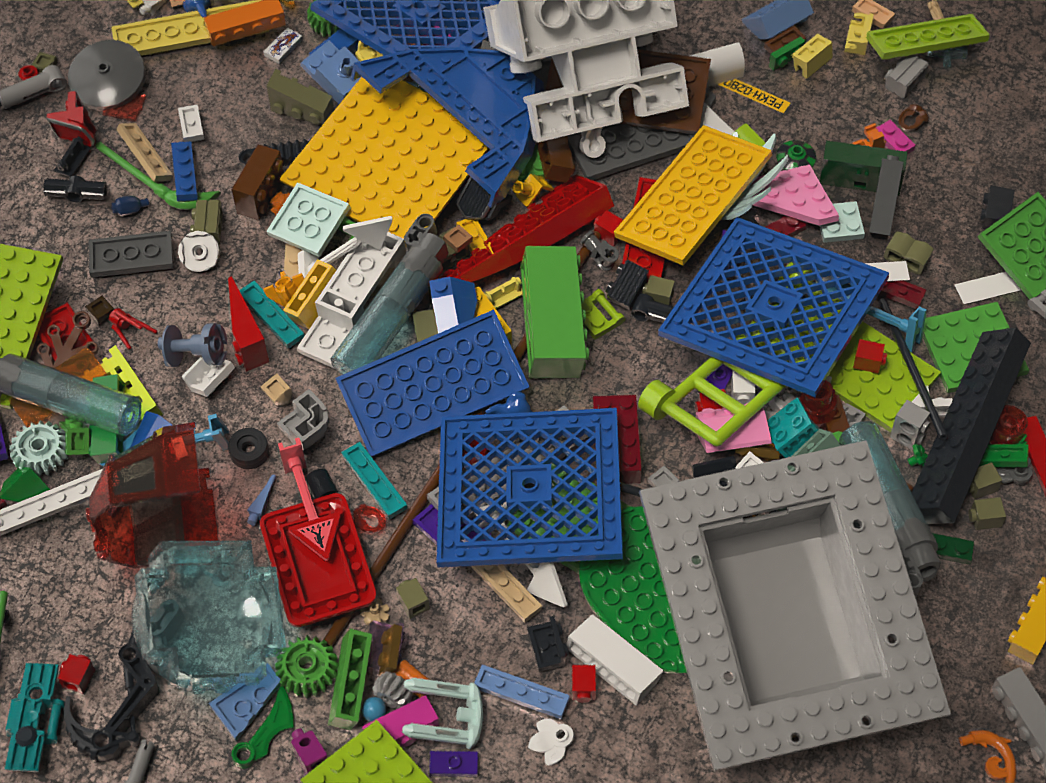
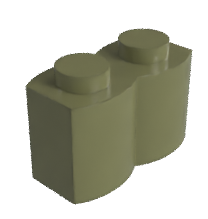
M896 231L886 247L883 257L889 262L906 261L908 271L921 275L932 256L934 248L927 242L913 239L907 233Z

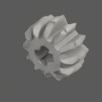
M387 671L377 678L372 688L373 694L382 699L391 709H398L408 704L414 693L404 687L405 680L402 676Z

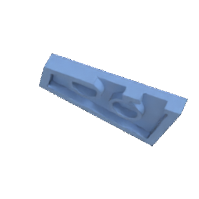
M266 664L209 703L211 709L235 741L239 739L281 686L279 677L276 676V673L269 664Z

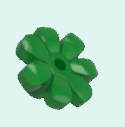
M916 443L912 445L914 456L908 459L911 467L916 464L924 466L925 460L928 457V454L924 453L925 448Z

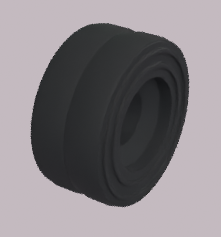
M240 429L231 436L228 443L231 460L239 468L255 469L261 466L268 458L269 447L267 439L258 429ZM250 444L255 447L251 452L243 451V447Z

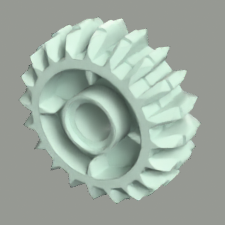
M41 420L37 425L31 422L28 428L23 425V431H16L17 437L12 438V445H9L10 457L15 467L20 470L23 467H30L39 477L44 472L49 476L50 470L57 472L56 466H63V460L68 459V455L65 454V431L60 429L57 424L52 425L50 421L45 425Z

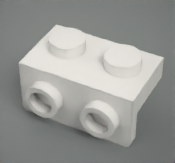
M201 356L183 374L182 378L191 392L208 397L229 376L235 367L228 360H225L221 365L209 366Z

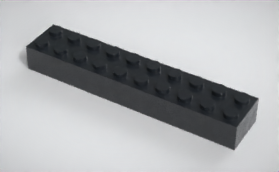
M1017 327L982 332L942 422L948 438L940 440L937 434L910 495L916 502V510L923 523H955L1031 345V342Z

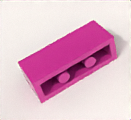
M426 695L376 719L393 739L403 747L410 746L416 741V738H409L403 734L402 728L404 725L414 723L440 727L439 718ZM374 721L362 726V730L367 728Z

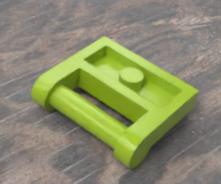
M601 289L595 290L581 304L582 310H585L586 315L583 327L587 329L594 340L617 328L626 320L625 316L622 313H618L604 297L605 293ZM599 302L612 317L610 321L594 305L595 303Z

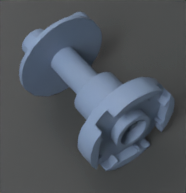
M207 323L203 327L201 334H194L190 339H183L179 328L175 325H167L162 337L158 339V348L162 350L166 367H177L182 361L183 352H191L194 356L202 355L205 363L209 366L223 364L227 355V351H223L224 344H227V336L223 326L217 323Z

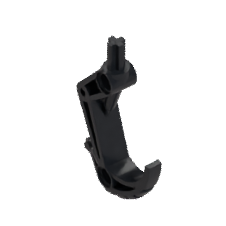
M137 624V626H133L128 644L123 645L119 650L118 656L123 665L125 690L128 691V695L103 730L89 729L79 725L73 718L72 708L74 701L71 697H66L64 721L70 742L74 747H77V751L81 755H90V759L94 762L115 760L123 749L130 745L136 747L140 744L141 738L136 732L135 720L159 693V686L144 658V650L141 648L146 634L145 627H142V625ZM135 655V658L132 660H126L129 656ZM131 726V731L129 733H125ZM103 741H109L106 746L99 747Z

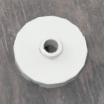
M194 231L187 234L180 242L178 254L180 261L186 268L195 272H204L216 265L220 257V247L214 236L207 232ZM202 248L203 254L199 256L197 250Z

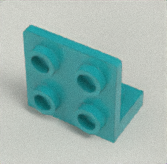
M795 398L767 420L771 440L777 451L785 458L791 457L820 429L810 419L799 398Z

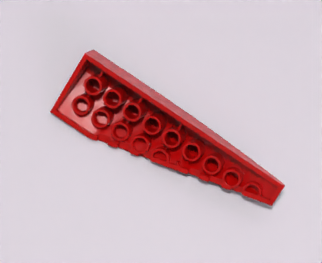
M575 174L569 178L567 183L562 182L554 187L553 191H548L539 197L543 201L542 203L537 205L532 203L527 207L528 212L518 214L513 218L514 223L505 224L483 243L487 248H475L471 251L472 256L469 259H461L457 263L455 270L449 269L437 279L454 277L473 282L522 261L526 246H551L580 227L589 225L593 219L614 207L607 186ZM489 242L491 243L490 246H491V249H492V251H493V254L491 253L489 247L487 246V244H488Z

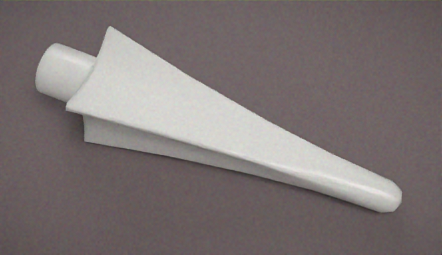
M143 0L144 6L139 8V11L142 15L149 12L153 16L168 0Z

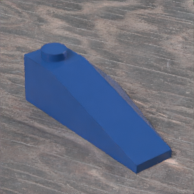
M454 277L429 281L438 333L474 318L475 309H477L478 305L474 283Z

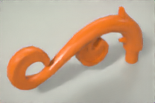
M987 730L970 731L969 735L959 737L961 746L980 744L985 748L988 747L987 745L994 747L1004 759L1005 768H999L998 766L1002 762L1001 758L990 757L985 763L987 775L994 780L1006 778L1005 783H1015L1016 762L1013 752L1008 743H1011V739L1000 737Z

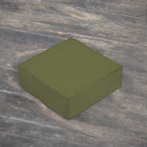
M39 52L31 66L36 67L38 72L42 73L47 66L56 65L58 59L57 56Z

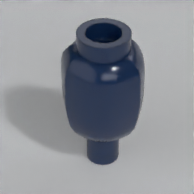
M136 196L119 197L114 203H111L113 215L118 214L121 217L136 214L142 207L149 206L148 198L139 199Z

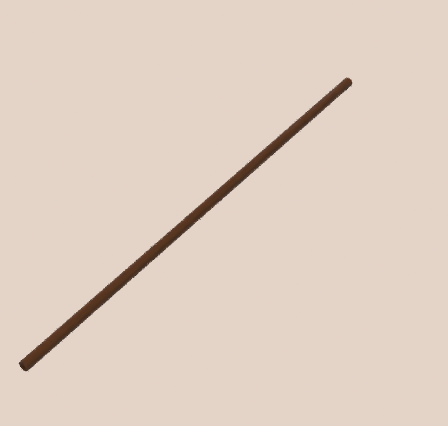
M594 231V232H595L594 235H595L598 239H600V238H601V234H600L599 232H597V231ZM585 245L582 246L577 254L580 255L578 271L591 253ZM526 333L513 351L518 363L527 351ZM490 406L474 412L473 415H485V411ZM440 463L369 569L373 583L412 526L413 519L420 514L428 501L427 494L439 485ZM356 610L338 616L323 639L327 642L328 646L334 645Z

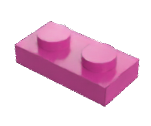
M891 120L876 127L879 132L884 134V140L889 149L908 152L907 154L915 150L916 145Z

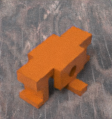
M876 123L864 127V133L870 142L866 139H860L852 144L885 149L886 141L884 140V134L879 132L876 128Z

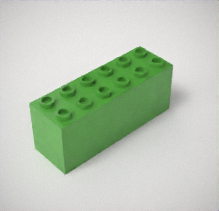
M576 246L525 247L521 263V281L529 378H580L582 370L586 368V360L589 359V348L585 347L587 329L583 328V322H585L586 315L585 310H582L581 304L584 302V293L580 291L582 274L578 273L580 255L576 254Z

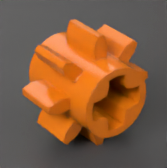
M279 192L270 201L272 204L270 210L275 215L278 214L290 195L289 192L287 194Z

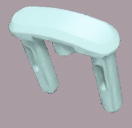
M419 678L405 680L404 687L410 692L466 699V706L468 708L458 707L456 720L468 722V730L410 723L403 726V734L409 738L466 745L467 749L476 745L482 729L483 703L480 690L475 683L471 682L469 685Z

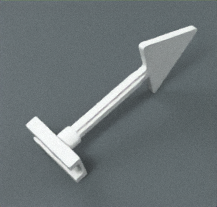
M392 216L343 226V231L354 236V238L320 261L331 264L363 242L381 249L392 224ZM304 250L299 252V274L302 273L305 278L319 258Z
M506 502L501 505L504 509H508ZM490 505L482 506L479 508L484 511ZM495 510L490 516L495 520L501 514ZM484 520L478 526L483 528L488 526L489 523ZM504 521L501 525L507 528ZM553 562L540 563V565L537 563H524L534 575L527 589L530 594L561 607L568 605Z

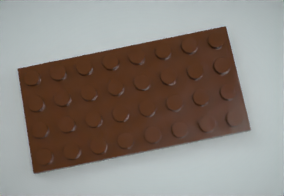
M637 49L640 69L665 63H676L684 66L689 106L645 117L636 116L632 89L627 88L619 96V106L622 111L623 121L616 124L696 134L701 125L711 59ZM551 58L545 92L564 87L553 58Z

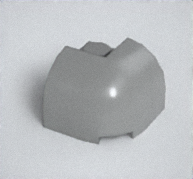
M310 389L292 401L294 411L277 422L278 428L291 440L292 445L296 444L295 438H300L303 452L323 437L329 424L327 408Z

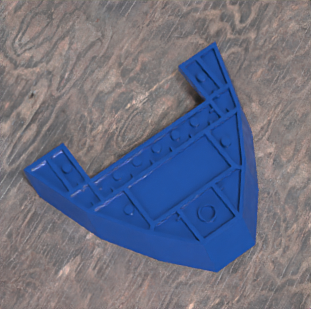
M463 47L409 49L354 63L351 80L355 81L362 76L380 94L410 76L490 149L489 152L468 165L465 171L491 195L488 203L490 208L507 196L515 181L532 158L536 141L533 140L528 107L524 103L523 98L543 92L544 82L533 72L512 73L509 64L511 63L510 55L496 50Z

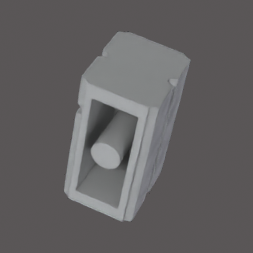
M914 54L905 58L901 57L896 64V68L894 70L890 69L886 73L885 88L892 93L895 92L899 97L905 98L926 76L929 66L928 62L921 58L918 59Z

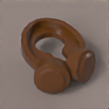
M912 104L899 115L898 124L902 130L911 132L920 128L924 122H928L930 117L928 112L920 105ZM919 113L913 125L907 126L904 123L907 117Z

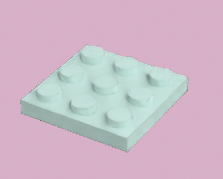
M297 182L266 232L273 238L320 257L351 207L349 203Z

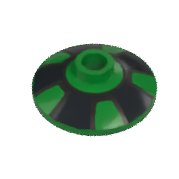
M799 140L783 143L776 153L778 164L788 155L789 160L783 167L784 170L810 165L812 168L816 162V152L812 146Z

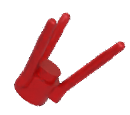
M116 308L109 316V321L113 324L111 328L118 334L129 350L131 346L120 329H126L131 324L140 330L145 328L155 334L157 333L156 329L132 317L121 308Z

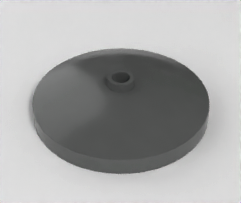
M103 40L87 46L74 58L68 71L70 90L77 92L84 106L99 111L113 110L128 104L139 94L146 79V67L139 52L130 44L119 40Z

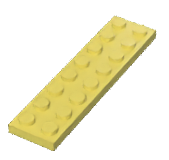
M262 0L206 9L207 16ZM198 11L112 27L113 39L130 44L141 56L211 43L206 31L204 18Z

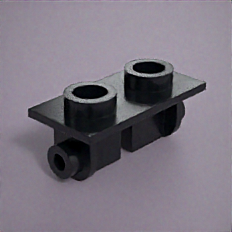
M81 137L74 138L61 160H58L57 166L53 171L68 177L73 176L91 148L83 144L84 140Z

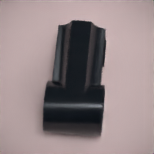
M642 293L637 295L631 316L635 320L642 322L650 319L663 323L674 306L656 302L650 295Z

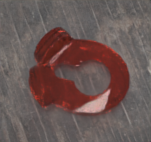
M360 504L354 508L353 514H351L355 528H359L363 532L376 534L385 527L386 518L375 507ZM362 514L366 517L375 516L378 519V525L370 527L366 520L361 519L360 515Z

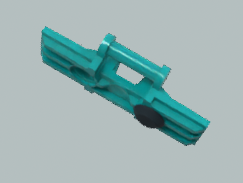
M26 663L21 690L18 693V698L11 699L5 728L6 736L11 737L4 768L7 771L39 772L44 744H57L58 737L56 736L61 709L65 706L63 700L53 699L59 670L58 664ZM39 689L43 691L40 698L35 700L30 698L34 690ZM46 709H52L46 734L44 730H39L38 728L40 715L45 714Z

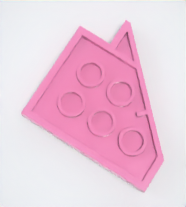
M810 165L779 172L765 188L754 195L762 193L771 186V191L753 204L754 206L819 226L839 221V214ZM763 176L757 177L753 184L760 180Z

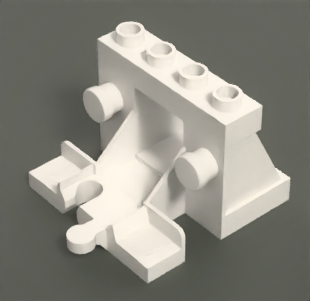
M500 0L497 5L483 7L490 46L510 55L511 63L509 64L512 73L520 74L536 71L542 67L541 58L548 56L553 58L564 87L523 98L524 103L528 107L533 140L537 142L581 132V151L591 158L601 156L606 148L605 140L601 136V130L604 126L623 121L622 111L619 106V96L627 88L632 89L636 116L645 117L689 106L684 66L676 63H665L640 69L637 47L653 42L652 32L678 27L674 0Z

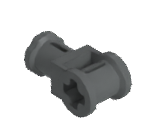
M593 230L589 231L581 239L580 244L585 245L592 252L590 257L596 262L599 269L610 271L619 257L618 250L614 246L609 245L605 240L601 242L594 235L595 232Z

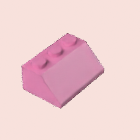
M724 407L722 409L706 408L702 412H696V418L715 431L734 416L733 413ZM763 408L720 446H713L698 435L706 453L772 443Z

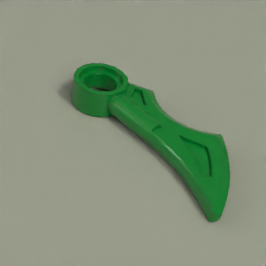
M283 686L279 687L276 700L269 715L249 742H241L233 747L231 756L233 763L238 768L247 769L255 761L267 756L271 740L278 733L293 728L292 706ZM247 750L251 755L245 761L239 760L237 755L240 751Z

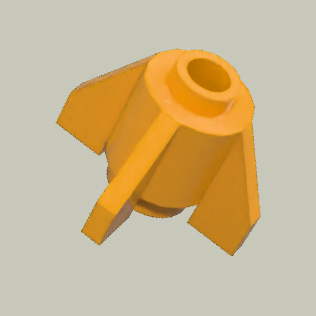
M284 271L280 272L281 278L275 283L276 288L274 285L263 288L266 296L285 307L305 279L302 273L293 276V280H291Z

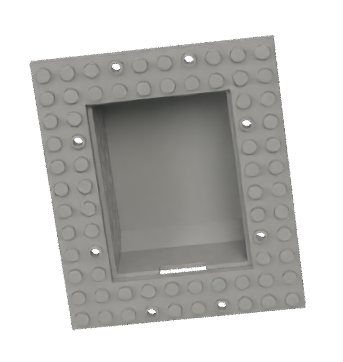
M867 440L639 491L713 771L951 715ZM787 466H793L795 468V471H789ZM719 481H725L727 483V486H721L719 484ZM788 507L787 510H782L778 512L743 519V517L750 516L754 514H759L763 512ZM853 522H858L860 524V528H855L853 526ZM892 636L895 639V643L888 642L887 637ZM865 717L869 720L868 726L862 723V718ZM792 734H796L799 737L798 742L791 740Z

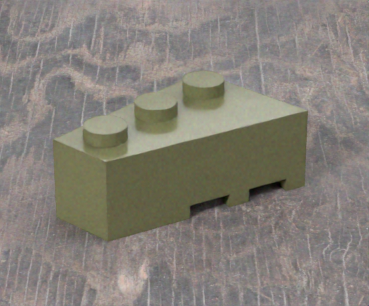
M275 69L266 85L271 111L291 116L295 119L309 121L313 124L323 125L334 110L332 96L311 85L305 87L297 83V78L292 77V79L281 75L280 70Z

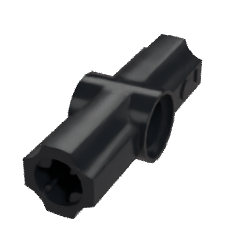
M71 176L68 180L47 178L43 184L45 196L65 197L68 201L75 203L81 202L83 199L105 200L108 194L106 182L86 181L80 176Z

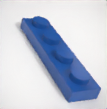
M191 142L171 143L177 201L197 200Z

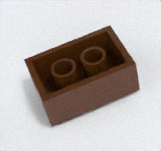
M260 144L255 148L231 189L237 214L259 221L262 214L266 213L270 200L276 195L277 188L282 184L279 179L284 174L279 150Z

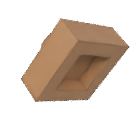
M459 224L443 236L445 243L457 253L473 242V236Z

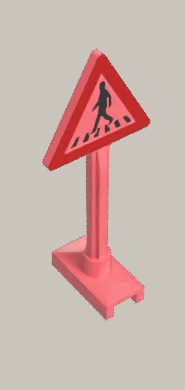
M295 438L296 444L285 448L282 443H278L285 474L293 472L309 519L307 522L289 527L288 530L317 555L328 561L341 514L336 512L320 518L317 516L302 469L307 467L300 438Z

